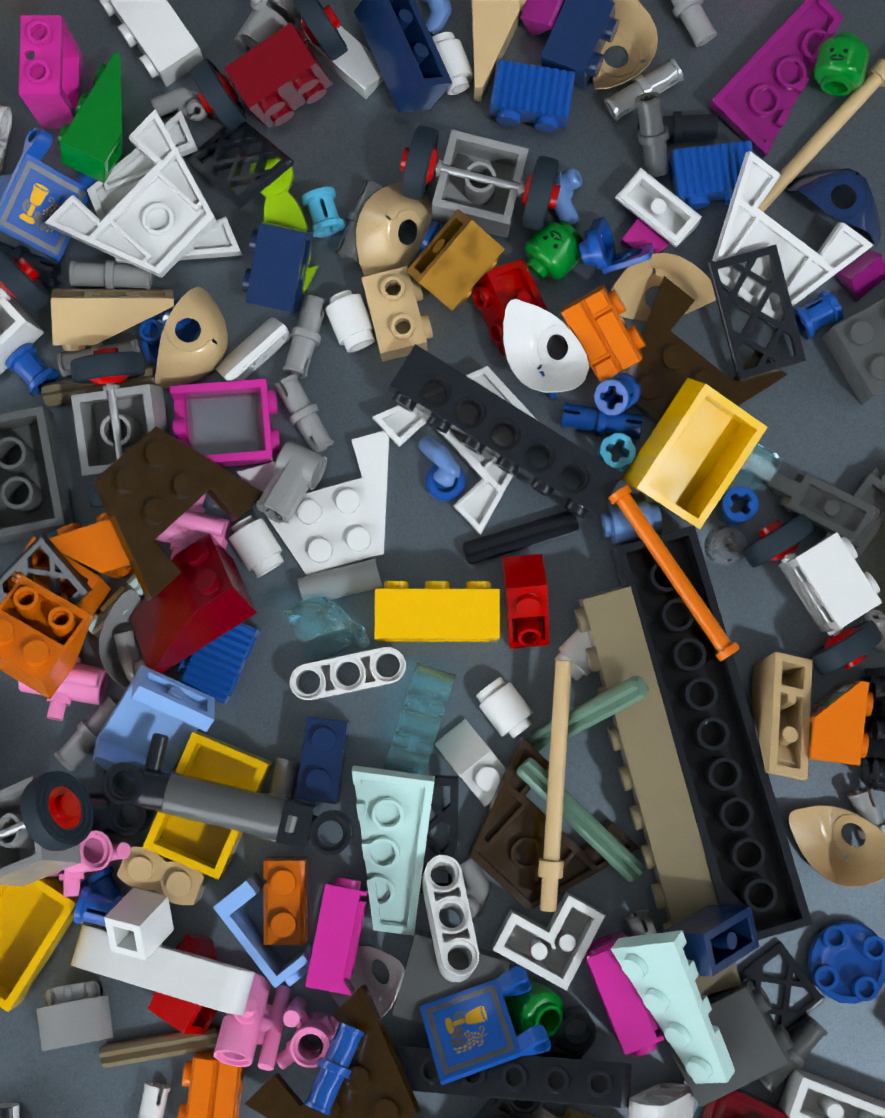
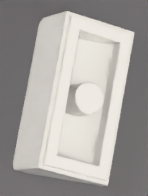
M341 26L337 30L347 45L348 51L336 60L331 61L328 59L321 47L314 45L310 38H308L310 41L308 45L315 56L363 98L367 99L384 81L372 52Z
M642 168L637 171L615 197L618 202L674 247H677L695 230L702 218L701 215Z
M270 317L228 354L215 370L226 382L246 380L290 340L288 328L276 318Z

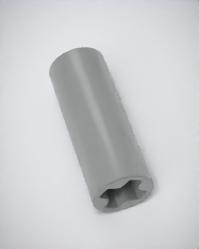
M375 558L297 578L305 607L382 587Z

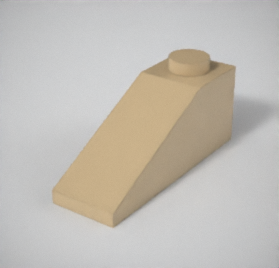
M471 0L474 102H482L496 73L497 62L503 58L518 27L519 12L523 11L527 0Z
M52 289L53 345H62V349L66 351H82L86 349V345H96L174 307L173 290Z
M774 652L753 665L751 705L766 773L799 780L808 779L813 660Z

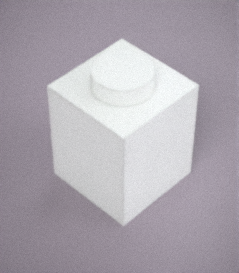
M132 888L104 917L111 951L142 960H147L174 930L168 896L137 888Z

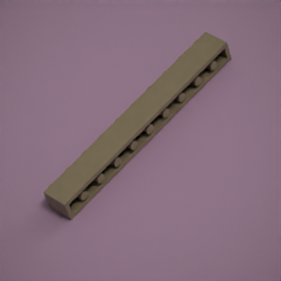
M623 585L578 598L580 608L574 609L580 632H588L592 646L586 648L585 651L591 671H598L602 687L596 688L597 695L633 676L642 677L644 684L648 685L649 692L644 696L643 700L612 715L613 726L608 727L607 730L614 752L620 750L624 766L618 767L624 790H632L635 805L629 806L635 829H642L646 844L641 845L640 849L647 870L654 869L657 884L651 885L657 908L665 909L668 923L662 924L663 931L704 907L719 905L632 589L631 586ZM735 963L713 977L698 976L695 980L700 995H709L741 985Z

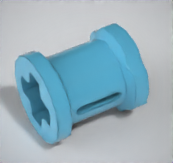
M333 187L317 188L305 193L301 197L302 204L308 207L313 227L310 230L314 231L313 237L331 236L346 227L344 220L338 216L333 200L336 196Z
M614 433L603 440L597 450L596 457L622 473L635 458L636 448L629 436L622 433ZM614 445L621 447L620 454L625 456L621 457L618 462L611 461L612 454L608 452L611 451Z

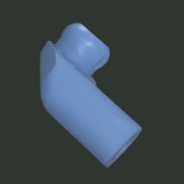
M423 0L428 4L430 10L425 23L432 37L441 33L452 13L450 0Z
M570 168L566 172L560 171L556 175L554 183L561 185L554 212L559 221L563 220L570 225L580 221L571 198L574 189L581 187L583 181L579 171L574 168Z
M433 436L423 437L419 442L420 451L439 467L434 473V480L445 487H451L454 484L455 478L460 477V466L444 444Z

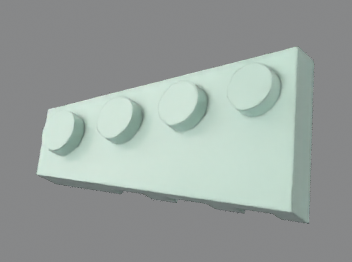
M353 765L352 778L356 791V807L362 835V851L367 872V887L373 930L414 936L435 776Z
M683 931L619 938L612 946L611 951L695 1084L728 1083L735 1069L720 1029L710 1022L708 1014L712 1008L708 997L699 993L695 982L699 974L694 960H688L685 956L683 948L687 942Z

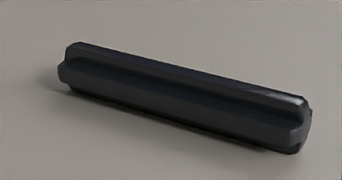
M564 511L467 541L463 544V551L469 564H476L576 533L579 530L578 520L569 511Z

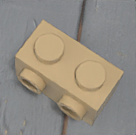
M408 266L361 277L382 362L408 356L415 344L428 351L427 339L433 337L428 314L420 316L417 301L423 300L421 285L414 278L410 277V274L407 272Z

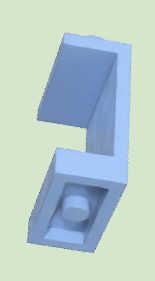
M141 665L96 738L93 762L100 764L105 770H108L115 764L126 761H137L145 765L152 735L160 733L169 737L161 769L172 772V769L184 752L191 733L198 729L207 732L215 718V698ZM124 771L122 773L123 775L136 780V777L131 772Z
M255 872L220 900L213 909L274 988L284 981L288 986H291L308 972L313 946L309 943L284 963L271 945H263V934L241 907L263 888L264 882Z

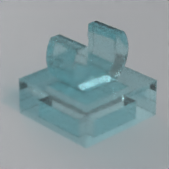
M757 443L734 479H737L742 471L750 470L755 475L750 489L756 490L761 485L763 479L768 482L771 481L779 468L782 457Z

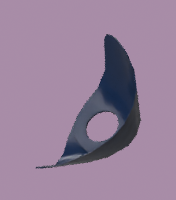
M849 168L819 170L795 178L785 188V191H799L833 218L868 232L875 245H878L881 231L877 206L866 178L859 172ZM847 185L854 190L856 200L852 207L840 209L833 204L831 193L836 186Z

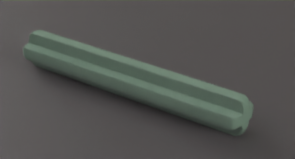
M633 676L570 710L567 739L643 700L644 696L649 692L648 685L644 684L642 677ZM552 720L531 731L530 735L525 738L539 753L550 748Z
M528 758L517 769V775L547 803L548 772L534 759ZM564 789L562 818L627 881L633 882L644 870L643 864Z

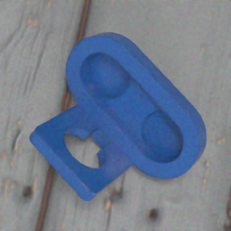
M605 217L593 220L590 229L585 231L586 241L579 244L585 265L593 264L594 267L602 270L603 274L650 260L654 251L653 244L648 243L615 254L614 237Z

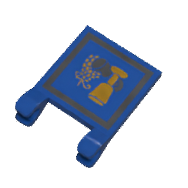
M32 128L26 136L23 153L0 200V231L60 262L71 237L49 228L45 222L72 195L86 206L89 199L87 189L98 180L78 171L77 181H74L41 162V158L53 142V136L45 130Z
M523 966L513 967L497 979L419 1006L442 1085L522 1056L539 1055L551 1049V1043L543 1025L532 1026L519 1036H516L504 996L522 995L531 990V983Z

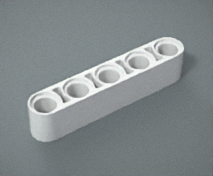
M82 924L71 962L72 966L235 1015H244L255 974L254 971L162 944L147 960L112 952L107 929L89 924Z

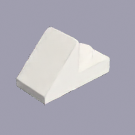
M464 719L434 743V745L484 807L491 803L506 768L468 721Z

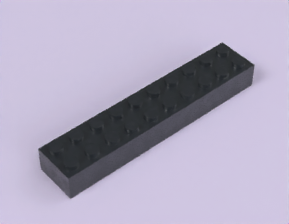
M695 525L658 535L726 633ZM642 540L614 548L611 554L621 586H631L719 905L751 906L758 940L813 925L768 773L765 772L760 744L733 654L721 662L717 659L715 654L718 651Z

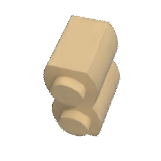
M144 842L130 846V855L122 860L117 872V876L125 884L141 890H156L158 894L168 896L169 902L178 905H194L201 899L209 879L208 875L142 848Z

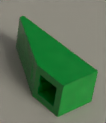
M114 52L107 65L102 63L99 66L93 81L94 87L89 94H82L76 106L75 118L71 124L65 123L57 139V145L60 146L62 164L104 184L122 155L120 54Z

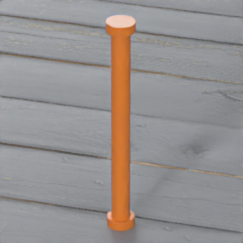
M628 484L609 496V501L612 505L617 504L718 651L715 656L721 662L738 651L740 646L736 641L733 643L730 641L630 495L633 490Z

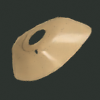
M613 0L615 2V18L619 20V26L611 43L605 42L601 54H604L609 47L619 46L627 51L628 61L623 67L613 68L603 59L597 77H593L595 89H607L625 83L640 74L655 56L658 44L657 28L650 14L639 0Z
M402 182L380 189L365 202L356 227V248L364 277L408 266L421 247L432 218V203L426 194L423 200H414L402 196ZM407 219L412 220L417 227L416 238L409 245L402 244L398 237L399 227Z
M654 253L650 260L631 265L625 269L611 291L615 289L625 305L626 311L621 313L622 317L647 321L651 308L645 302V294L651 287L660 286L664 276L695 300L685 314L716 300L711 279L695 264L679 255Z
M197 286L190 289L175 305L167 318L158 351L154 381L156 386L169 388V386L186 385L200 380L213 372L225 355L228 344L225 320L214 299L201 287ZM190 318L199 323L201 333L198 339L193 342H183L176 336V325L182 319Z
M816 805L794 809L790 812L789 825L793 837L802 855L821 876L837 885L846 887L866 886L885 878V832L856 813L835 806ZM853 823L861 827L866 836L863 845L852 846L846 842L842 835V828L845 824Z

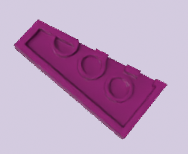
M805 0L708 103L744 141L749 140L752 142V149L761 158H764L769 153L776 135L791 113L792 106L805 88L809 76L815 67L820 45L826 39L833 37L843 19L840 12L828 0Z

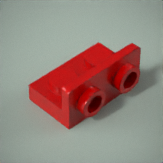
M524 259L493 268L490 272L483 274L473 286V302L480 309L489 328L490 337L497 345L501 355H506L503 343V323L505 309L510 300L518 299L548 311Z

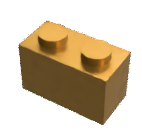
M458 209L407 269V272L453 311L458 304L463 303L469 298L473 286L483 274L490 272L496 266L499 255L505 249L471 218Z

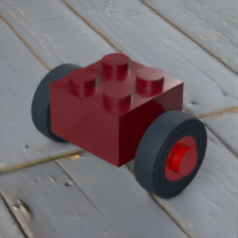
M293 0L301 16V25L305 31L302 28L297 30L290 22L226 66L224 69L229 75V79L226 75L221 74L208 58L196 64L190 71L200 90L197 95L210 114L215 113L230 130L243 123L247 117L239 102V95L235 89L237 88L248 108L265 125L271 127L272 125L279 126L289 121L294 116V110L306 102L307 104H312L320 100L327 93L326 89L332 86L333 83L308 45L310 42L308 38H310L314 45L321 47L331 61L336 60L348 51L347 45L337 30L342 24L329 4L323 8L319 0Z

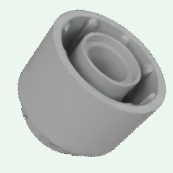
M89 981L47 989L43 993L44 1007L36 1009L42 1052L114 1038L108 996H100V988L97 982Z

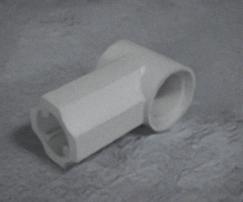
M288 441L278 455L275 474L256 504L257 509L274 522L288 524L307 490L314 489L320 482L327 465L326 456Z

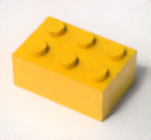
M687 378L621 480L692 526L695 525L700 530L768 427L707 384Z
M385 581L384 589H375L374 639L377 642H497L500 639V589H491V582L487 581L466 582L465 589H450V582L427 581L425 582V589H409V582Z
M194 731L191 733L175 772L260 793L273 762L201 731ZM157 812L142 848L219 880L226 874L243 833Z
M45 877L25 886L0 885V1007L7 1012L22 1003L74 920V911L79 896L64 897L63 882L55 877Z

